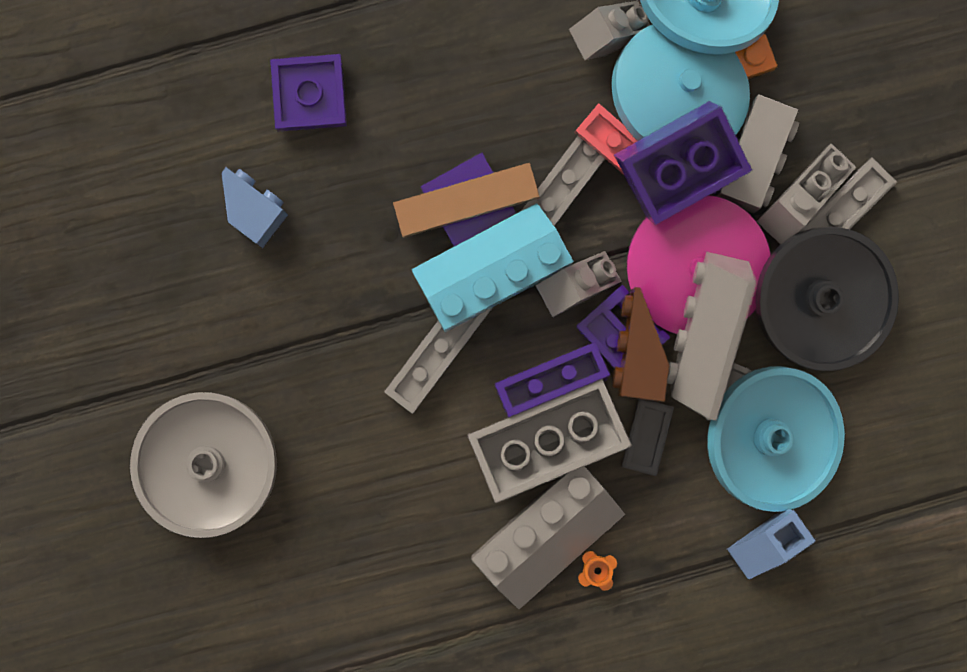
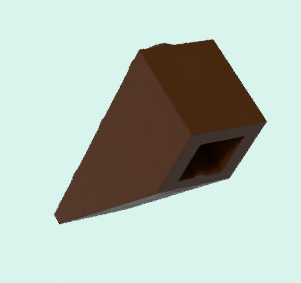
M634 287L630 291V295H624L621 315L627 317L626 330H620L618 336L617 352H622L621 367L615 366L612 388H618L617 396L665 402L669 363L641 288Z

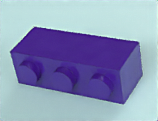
M594 342L495 383V388L506 415L510 418L603 379V382L607 381L610 374L598 346Z

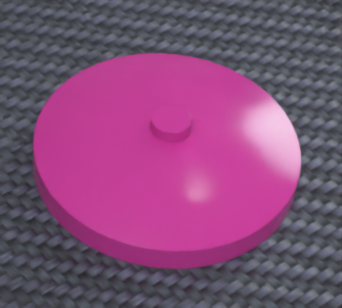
M708 195L656 225L647 217L643 220L629 246L627 278L631 290L634 287L641 288L654 323L675 334L678 333L679 329L685 330L688 318L683 317L688 296L694 297L697 288V284L693 283L697 262H704L706 252L750 262L756 286L746 319L755 311L757 284L761 271L770 257V251L761 228L744 209L726 199Z

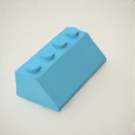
M536 203L411 270L446 333L551 277L563 268L570 266L574 261L556 228Z

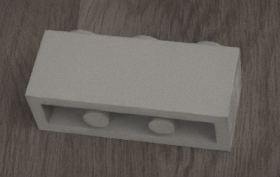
M759 94L750 105L738 136V142L753 171L719 189L715 197L726 199L753 214L761 206H768L774 192V187L769 186L774 173L780 174L786 161L787 155L782 153L786 141L792 142L799 126V122L794 121L798 109Z

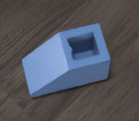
M225 167L222 171L228 222L263 248L288 215L280 208L284 202L269 190L261 194L252 186L256 181L242 170L238 169L236 173H233Z
M788 509L775 514L731 545L727 550L747 579H750L787 562L814 543L815 539L796 512Z

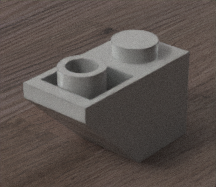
M638 1L597 7L572 26L569 31L584 60L606 56L626 46L638 32L650 26L643 7L640 6Z
M603 251L563 268L536 285L552 317L622 281L616 272L615 265L609 259L607 253Z

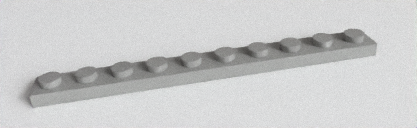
M577 136L537 189L540 198L527 202L521 211L537 203L553 226H555L605 158L582 138ZM491 309L446 333L439 321H437L384 392L413 414Z

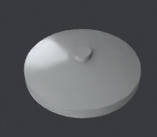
M199 392L186 394L163 404L142 425L131 452V480L139 502L145 511L160 525L184 536L196 538L215 537L243 526L264 506L270 496L276 478V449L265 423L244 403L232 397L216 393Z

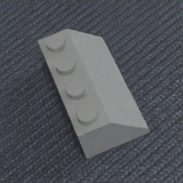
M706 252L704 262H697L693 283L697 284L694 297L688 296L683 317L688 318L685 330L679 329L674 350L679 351L676 363L670 362L667 383L670 384L672 398L706 418L716 421L756 281L749 261Z
M603 379L468 435L495 503L631 447Z
M584 466L556 479L473 553L471 559L493 585L520 609L619 521L625 513Z

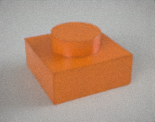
M766 34L762 35L752 45L735 52L748 79L777 68Z

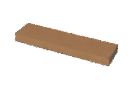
M529 162L393 202L402 236L405 238L539 199L540 197Z

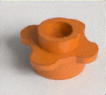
M593 551L584 553L582 556L584 562L583 571L578 576L580 584L585 587L591 584L600 587L604 591L609 590L613 586L612 576L613 569L617 567L616 559L611 555L606 557L597 556ZM599 567L601 569V573L595 574V568Z

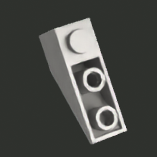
M830 144L757 220V223L782 244L799 232L854 171L856 166L836 147Z

